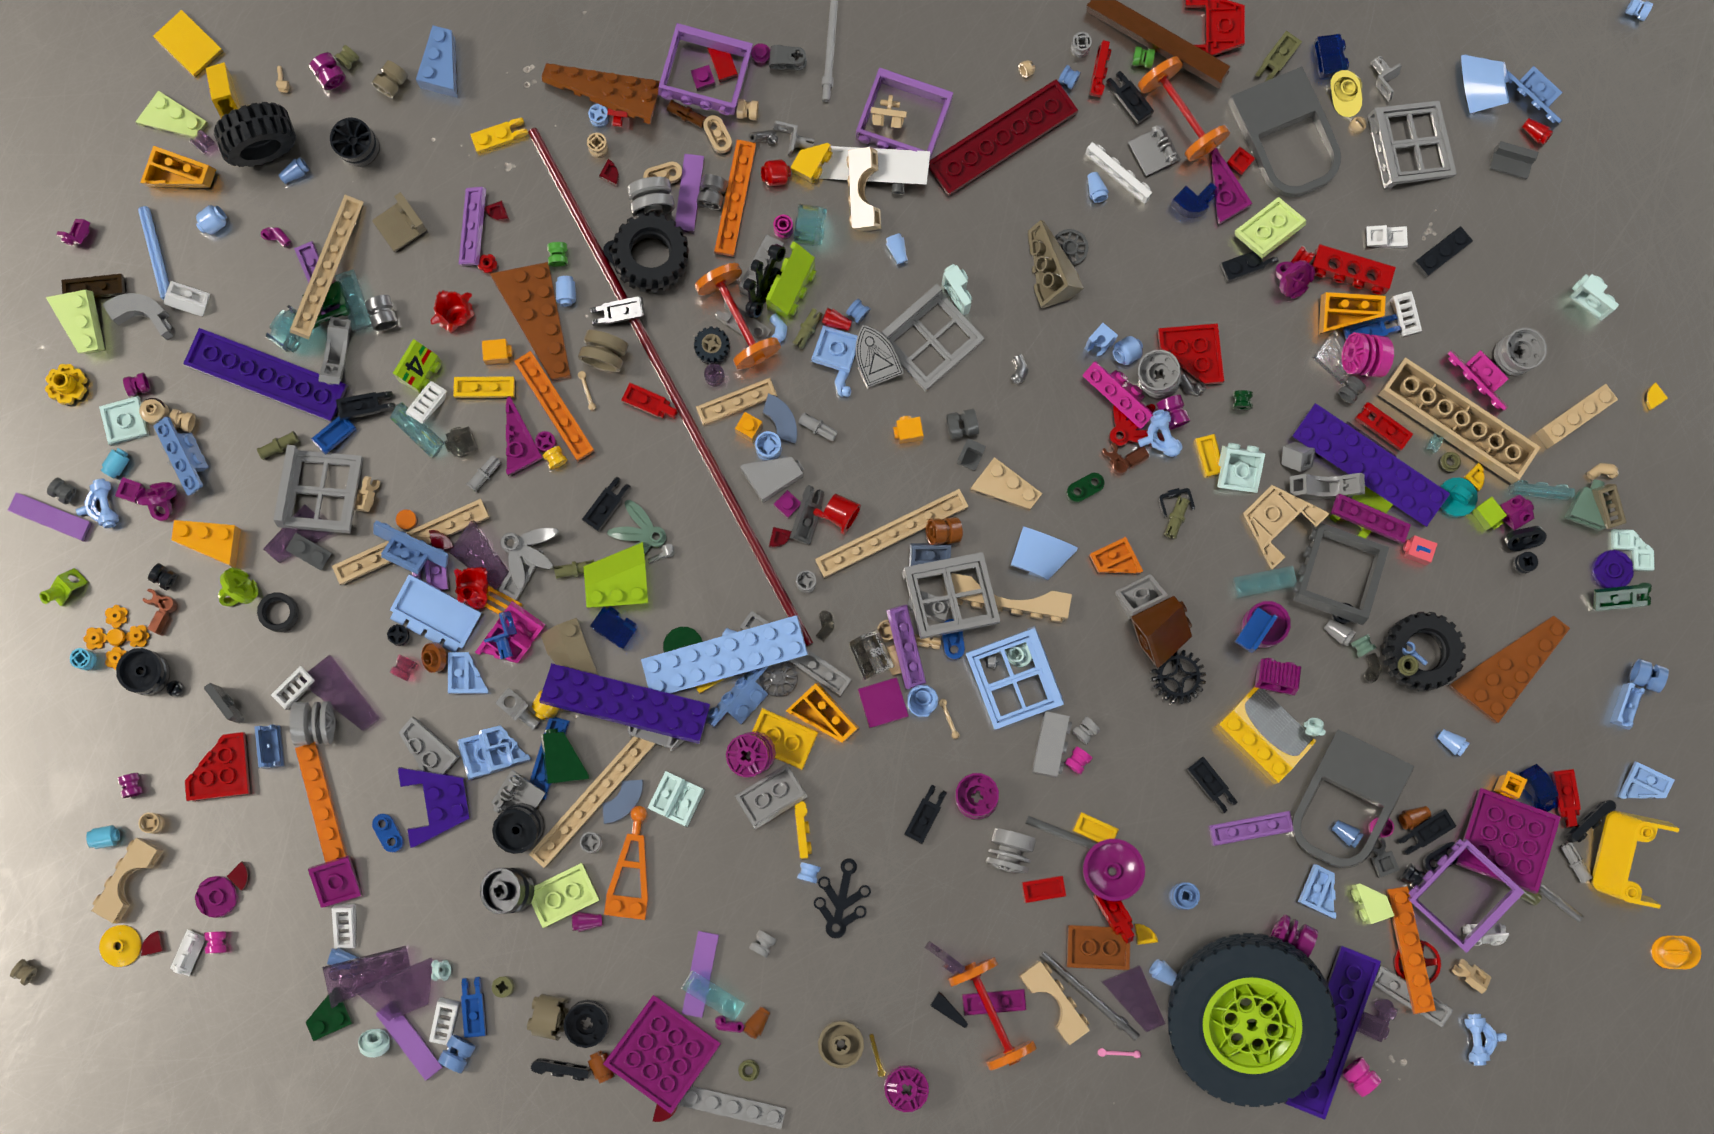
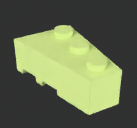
M81 290L46 297L78 353L88 354L105 350L93 291Z

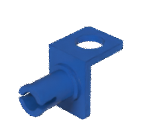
M510 611L499 613L504 633L484 639L485 643L496 642L500 660L513 656L508 638L511 635L517 634ZM505 618H507L509 621V627L506 624Z

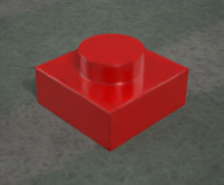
M1239 147L1227 161V164L1243 175L1255 158L1242 147Z

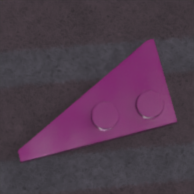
M1215 148L1210 152L1217 221L1221 224L1250 207L1252 202L1218 149Z
M508 397L506 400V473L508 476L543 459L511 397Z

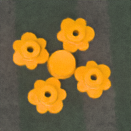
M114 605L113 608H108L105 611L106 623L111 624L114 629L109 630L106 635L103 633V629L91 627L87 629V635L83 637L86 647L90 650L95 648L101 649L106 641L110 645L115 646L106 653L107 659L105 660V665L113 667L115 670L119 659L126 653V651L118 647L125 641V638L127 641H130L132 647H144L147 644L146 639L150 637L144 625L132 626L130 632L125 636L124 631L119 629V627H121L122 623L127 622L128 610L124 607L120 608L119 605Z

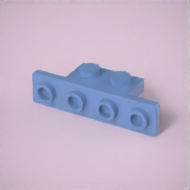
M1535 66L1520 81L1507 70L1510 84L1514 81L1519 86L1517 90L1524 97L1529 95L1533 99L1531 103L1538 110L1543 108L1547 112L1545 116L1553 124L1556 121L1559 124L1562 122L1548 108L1563 93Z
M164 417L154 425V429L186 494L192 495L203 487L197 472L205 471L209 467L193 434L177 433L170 417Z
M375 521L373 534L389 541L381 553V558L416 574L420 572L427 560L444 568L448 565L449 555L444 550L432 547L423 540H417L406 532L392 528L387 523Z
M768 666L747 672L744 676L740 677L735 682V686L722 696L718 705L709 710L706 721L714 727L728 712L737 722L742 724L768 695L755 682Z

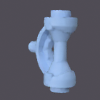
M1163 409L1155 411L1150 418L1151 424L1148 427V436L1139 439L1138 443L1140 447L1152 444L1153 448L1163 451L1164 455L1169 457L1177 456L1180 454L1183 446L1178 439L1171 435L1169 430L1171 415ZM1158 429L1161 430L1164 437V441H1161L1158 438Z
M105 479L94 480L93 484L89 486L90 492L84 501L85 506L77 508L76 513L78 516L87 514L104 528L115 527L116 523L119 522V517L116 512L110 509L107 499L108 492L111 490V484L109 481H105ZM97 499L100 502L101 512L96 507Z
M1468 1014V1018L1464 1019L1466 1027L1469 1028L1473 1035L1474 1044L1468 1056L1469 1062H1473L1474 1066L1487 1065L1486 1061H1490V1055L1495 1047H1497V1042L1506 1041L1507 1035L1505 1033L1496 1034V1031L1486 1022V1018L1481 1017V1014ZM1481 1032L1484 1033L1486 1038L1485 1046H1482Z

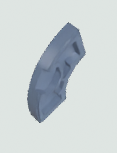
M768 393L762 413L770 417L774 422L776 434L780 440L795 444L797 426L793 413L782 400Z
M643 780L622 781L621 790L618 795L611 801L603 803L604 824L621 820L631 812L640 800Z

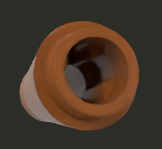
M1427 806L1404 810L1398 816V819L1403 829L1412 830L1430 818L1431 812Z
M760 1007L744 1023L743 1032L756 1040L758 1036H761L770 1012Z

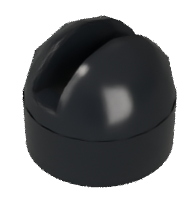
M173 680L167 684L166 691L172 697H179L184 692V685L179 681ZM176 683L177 685L175 686L173 692L171 693V690H172L174 684Z

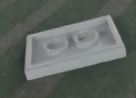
M788 764L735 797L756 830L808 796Z

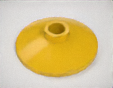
M117 925L109 928L103 934L99 944L102 958L106 963L114 967H124L133 963L138 958L142 948L138 932L127 925ZM117 942L121 944V948L119 950L115 948V944Z

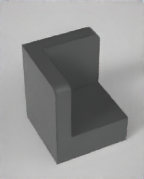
M968 438L957 464L975 471L986 446Z

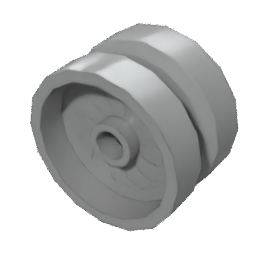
M666 177L643 178L634 181L627 187L629 198L633 201L631 203L632 214L636 218L637 214L643 213L644 216H649V212H655V216L660 217V214L666 215L675 209L673 196L669 195L672 192L670 180Z

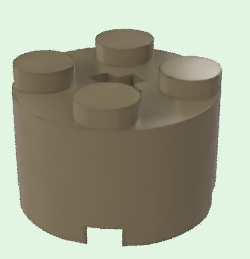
M546 994L534 997L532 1002V1009L534 1011L532 1018L528 1020L527 1030L531 1031L533 1036L558 1041L561 1038L557 1036L559 1031H564V1020L569 1008H565V1003H568V999Z

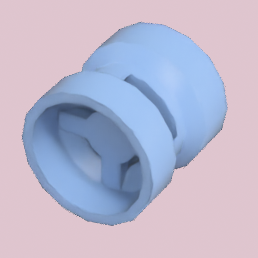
M1631 0L1625 13L1630 16L1635 15L1639 20L1644 21L1650 13L1653 3Z

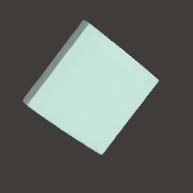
M665 771L648 809L688 827L705 790Z

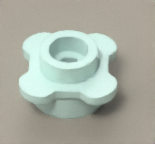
M1310 718L1304 722L1307 735L1323 736L1326 734V731L1323 729L1324 722L1321 719Z
M433 960L431 963V979L433 981L438 979L446 981L451 974L449 962L447 960L442 962Z

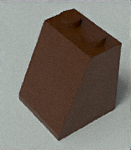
M1175 596L1131 616L1140 647L1157 668L1162 666L1192 637L1190 630L1192 624L1185 615L1187 608L1183 601L1179 602Z

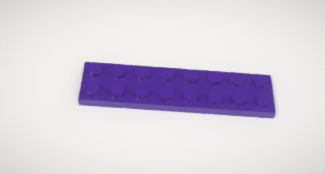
M201 328L198 329L183 363L187 367L329 422L334 420L338 410L336 400L344 397L348 387L342 382L339 384L320 382L319 374Z
M1314 403L1292 435L1293 438L1305 446L1315 448V453L1348 475L1363 473L1367 488L1425 527L1428 526L1450 495L1449 492L1316 403Z
M552 663L539 700L541 704L697 744L700 743L710 708L708 703Z
M1340 946L1327 982L1333 998L1337 1019V1037L1331 1059H1329L1325 1070L1321 1071L1320 1077L1315 1082H1312V1085L1304 1092L1302 1090L1300 1095L1292 1099L1288 1098V1101H1285L1284 1104L1324 1120L1326 1119L1381 961Z

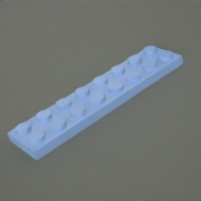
M798 615L643 658L641 662L648 688L671 694L807 656L808 652Z

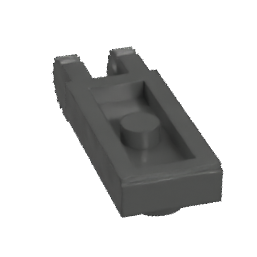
M811 485L806 486L803 492V500L801 501L790 538L808 545L811 542L819 518L813 514L815 508L822 509L821 504L825 495L824 491L819 489L813 497L815 488Z

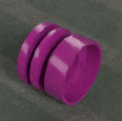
M757 731L744 733L732 739L726 751L727 764L738 776L754 777L768 770L774 763L776 755L775 745L771 738L764 733ZM750 751V758L747 759L745 756L747 755V752Z
M972 773L965 776L959 782L956 788V804L959 811L965 817L972 820H982L989 817L996 810L999 801V790L996 783L989 776L982 773ZM976 793H980V797L983 798L978 803L974 802V798H972Z
M1283 915L1274 926L1270 937L1273 936L1282 939L1283 942L1286 941L1292 944L1309 958L1318 937V930L1303 924L1297 931L1298 920L1293 919L1290 922V916Z
M910 1065L898 1066L887 1075L884 1083L885 1096L889 1104L896 1110L913 1112L921 1108L927 1101L929 1085L924 1074L916 1067ZM904 1084H906L907 1086L912 1085V1087L910 1088L911 1093L909 1095L906 1092L904 1094L902 1093V1086Z

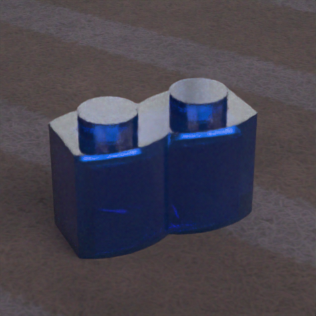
M1341 34L1318 36L1315 39L1314 48L1320 79L1332 77L1338 71L1349 69L1348 58H1345L1343 52L1346 49V44Z
M603 606L590 625V628L622 650H625L638 632L635 628L637 624L629 618L625 620L618 616L620 613L610 606L607 609Z

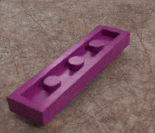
M1342 494L1336 496L1331 510L1333 515L1400 544L1405 543L1411 526L1409 523Z

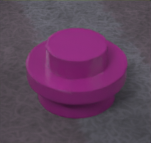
M763 43L756 44L752 48L751 53L753 60L758 63L768 61L770 58V48Z

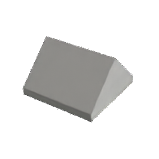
M1151 574L1115 591L1128 619L1169 598L1168 594Z

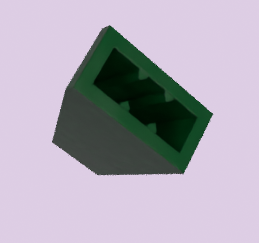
M558 728L547 729L546 734H541L546 784L589 779V774L564 732H558Z

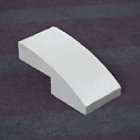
M1387 225L1367 226V247L1408 248L1407 226L1388 228Z

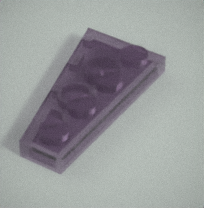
M328 655L308 671L315 680L308 689L323 701H330L336 711L362 731L367 730L381 719L331 655ZM303 676L299 678L304 684L307 682Z

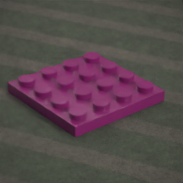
M1480 788L1464 839L1473 844L1521 889L1537 894L1561 817ZM1467 848L1458 856L1456 865L1503 882Z
M653 995L603 1065L668 1113L672 1114L718 1050L721 1043Z

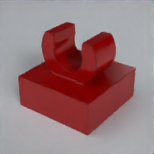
M608 108L607 115L614 116L613 126L622 127L623 117L630 118L625 111H615Z

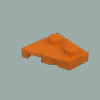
M1126 537L1089 554L1098 573L1140 574L1143 572Z

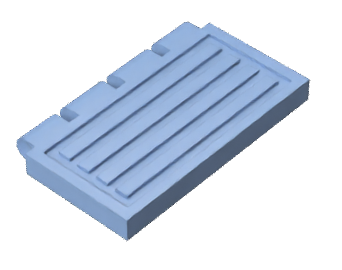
M411 574L408 575L390 609L393 612L390 617L391 620L402 626L406 620H409L406 628L419 635H422L425 629L428 630L425 638L432 642L440 644L442 639H445L446 641L442 647L451 652H457L458 648H464L482 614L479 610L465 603L458 602L451 595Z

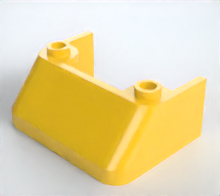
M1620 811L1610 812L1606 816L1592 873V886L1599 892L1626 902L1660 909L1661 905L1657 901L1642 895V889L1636 882L1628 881L1637 841H1652L1656 837L1658 828L1679 832L1680 828L1664 820Z

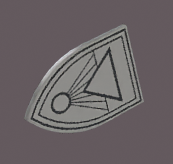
M863 325L856 341V358L867 387L904 374L896 351L886 336L870 326Z

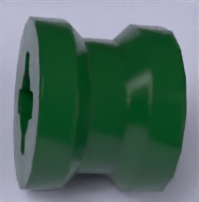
M1238 390L1233 392V397L1235 398L1233 409H1253V404L1251 403L1252 391Z

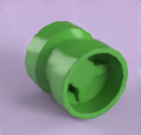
M1136 46L1132 66L1138 67L1143 65L1145 68L1152 69L1155 49L1149 48L1144 50L1142 47Z
M564 242L549 243L547 245L548 252L550 253L548 265L553 267L568 265V257L566 256L567 244Z

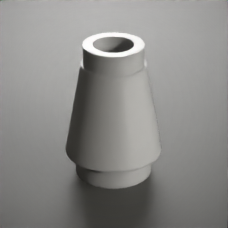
M1332 619L1329 620L1324 628L1341 645L1344 644L1346 646L1350 644L1356 634L1353 628Z

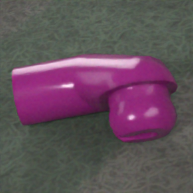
M268 227L261 231V237L264 240H278L283 247H287L291 243L287 235L278 227Z
M723 1015L715 1018V1027L720 1031L741 1033L744 1030L742 1022L726 1021V1017Z

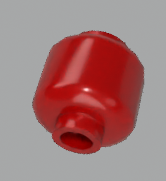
M782 159L766 161L764 166L761 167L762 181L766 182L768 186L785 185L788 178L791 177V168Z

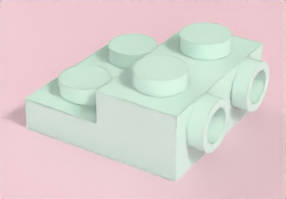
M952 264L944 270L942 286L957 309L965 316L970 312L972 297L966 289L968 276L963 269L960 270L957 265Z
M1585 274L1572 287L1574 292L1570 297L1600 321L1611 314L1619 305L1611 295L1604 293L1608 286L1599 276H1594L1593 274L1588 276Z
M1228 443V446H1222L1219 460L1221 469L1217 487L1258 493L1265 453L1259 451V447L1247 445V449L1240 448L1241 445L1236 443Z

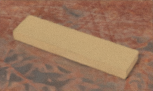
M768 378L696 406L703 426H706L766 402L768 393L776 397L777 394L771 379Z

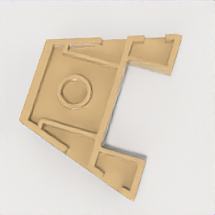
M1271 485L1243 513L1272 570L1286 558L1272 543L1274 538L1300 513L1305 515L1316 527L1329 515L1327 511L1274 485Z

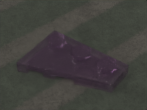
M1140 965L1102 981L1104 986L1123 1005L1145 1032L1165 1024Z

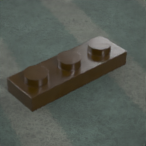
M122 274L61 280L62 294L81 290L93 291L94 298L125 294L124 276Z

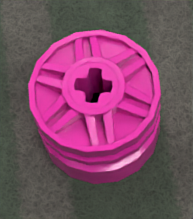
M1356 332L1350 334L1342 349L1343 368L1348 374L1378 378L1386 376L1391 369L1394 359L1392 341L1386 336Z

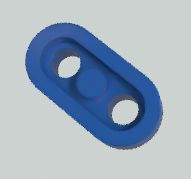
M948 619L945 622L954 621V619ZM963 631L942 635L945 655L952 660L961 658L965 651ZM956 646L958 652L952 653L950 648Z
M378 814L372 821V827L383 848L392 853L400 851L404 845V839L393 818L388 814ZM381 820H384L386 822V825L383 828L379 826V822ZM391 838L395 839V844L393 846L389 844V840Z

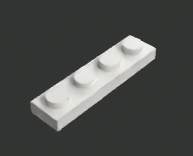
M1092 142L1087 147L1085 154L1145 204L1152 195L1150 187L1146 183L1138 181L1132 171L1125 170L1116 158H1111L1107 155L1102 146Z

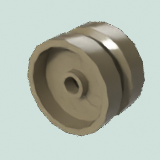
M587 330L584 337V342L587 346L581 347L578 355L579 360L601 370L620 372L623 364L620 356L626 355L628 343L609 333Z
M845 1020L834 1021L821 1031L818 1040L819 1053L828 1065L836 1068H848L855 1064L862 1056L864 1050L863 1036L859 1028L853 1023ZM843 1040L845 1042V1046L843 1048H839L837 1046L838 1041Z

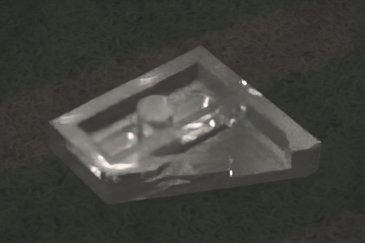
M1334 330L1312 358L1340 384H1343L1351 374H1348L1343 368L1341 357L1343 347H1340L1336 339L1338 334Z

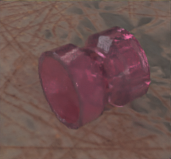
M399 654L396 658V666L391 668L390 673L408 681L410 671L415 669L417 663Z

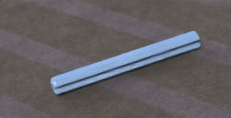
M143 206L138 208L160 298L164 300L169 282L150 208Z

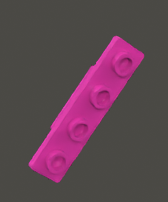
M1453 350L1448 353L1450 356L1448 358L1455 367L1459 365L1464 370L1462 374L1469 381L1473 379L1478 384L1476 388L1483 395L1488 394L1492 398L1490 402L1498 410L1500 408L1503 410L1508 408V405L1495 391L1509 377L1482 350L1467 363Z
M1095 361L1083 374V377L1140 429L1153 416V412L1141 402L1145 398L1142 390L1138 386L1132 385L1124 373L1115 370L1110 374Z

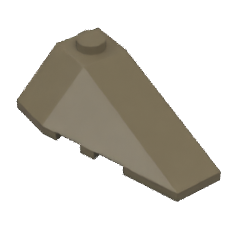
M1040 220L1028 230L1030 254L1033 255L1034 266H1032V273H1035L1036 277L1034 290L1041 308H1045L1072 299L1084 287L1077 271L1045 221Z
M577 618L560 623L540 634L547 654L556 665L598 675L581 624Z

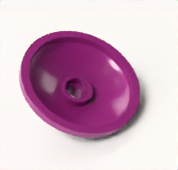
M1106 839L1095 844L1085 856L1083 876L1088 888L1096 896L1107 901H1122L1130 898L1140 889L1145 877V864L1139 851L1130 843L1120 839ZM1110 868L1116 871L1115 875L1109 874Z

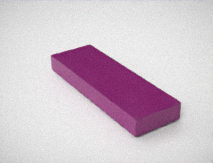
M1025 989L987 992L996 1013L1027 1010ZM978 993L962 994L964 1016L988 1014Z

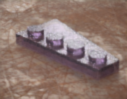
M406 946L322 967L331 1008L337 1006L338 1003L345 999L349 1000L355 997L357 993L365 989L368 990L374 987L378 982L384 979L388 980L411 968Z

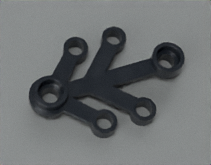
M775 244L769 247L768 255L770 259L764 274V264L762 261L755 259L751 264V270L756 273V281L747 278L743 284V289L748 291L749 302L746 304L745 310L746 315L750 318H758L761 315L763 304L766 302L767 295L771 289L770 286L773 284L776 276L782 274L781 269L774 267L775 262L782 261L786 253L785 247Z
M847 858L841 863L843 876L838 896L830 885L828 877L823 876L818 880L819 887L824 889L836 908L833 917L826 907V900L823 897H817L814 900L815 908L820 910L827 921L826 932L831 938L842 937L846 932L847 925L858 918L865 917L867 913L864 906H857L853 913L842 919L846 908L871 894L870 887L862 885L857 892L847 898L851 874H854L857 870V864L851 858ZM851 863L853 865L852 870H846L845 864ZM822 879L828 880L826 887L821 886L820 881ZM863 887L868 888L869 893L867 895L861 894ZM818 899L824 901L822 907H817L816 901ZM863 908L864 915H857V909ZM834 924H838L840 926V930L838 932H834L832 930V926Z

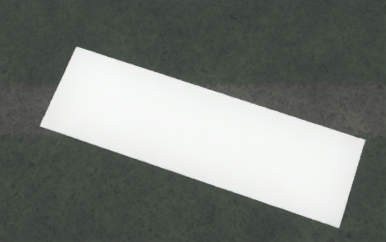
M831 146L833 154L828 163L824 162L822 166L823 171L819 179L847 180L849 176V168L846 161L848 150L859 148ZM873 148L878 151V171L873 173L867 181L927 185L930 151L915 152L912 150Z

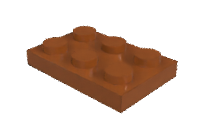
M1068 925L1066 967L1130 970V943L1126 944L1121 934L1116 935L1111 927Z

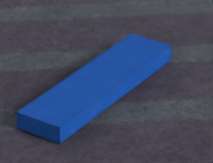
M558 717L549 718L544 734H546L547 729L558 728V732H564L566 735L570 721ZM541 742L530 782L546 792L542 798L546 800L551 783L546 784Z

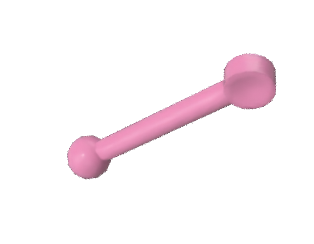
M1104 1048L1098 1050V1055L1101 1057L1105 1055L1134 1056L1138 1059L1142 1055L1139 1050L1134 1052L1106 1051Z

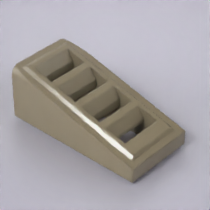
M1607 484L1592 489L1606 529L1627 523L1616 484ZM1606 492L1609 493V495H1607V496H1604V495H1603V493H1606ZM1605 501H1612V503L1606 505ZM1615 508V511L1608 513V509ZM1618 516V519L1610 521V517Z

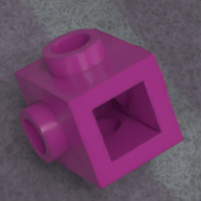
M1520 494L1500 505L1507 515L1502 520L1513 530L1535 519L1532 502L1529 499L1526 500Z

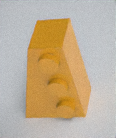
M153 146L140 183L148 187L210 188L217 169Z
M1325 292L1321 295L1319 334L1385 316L1386 296Z
M174 520L171 540L236 568L241 529L235 525Z
M815 683L786 710V712L842 743L860 728L819 683Z

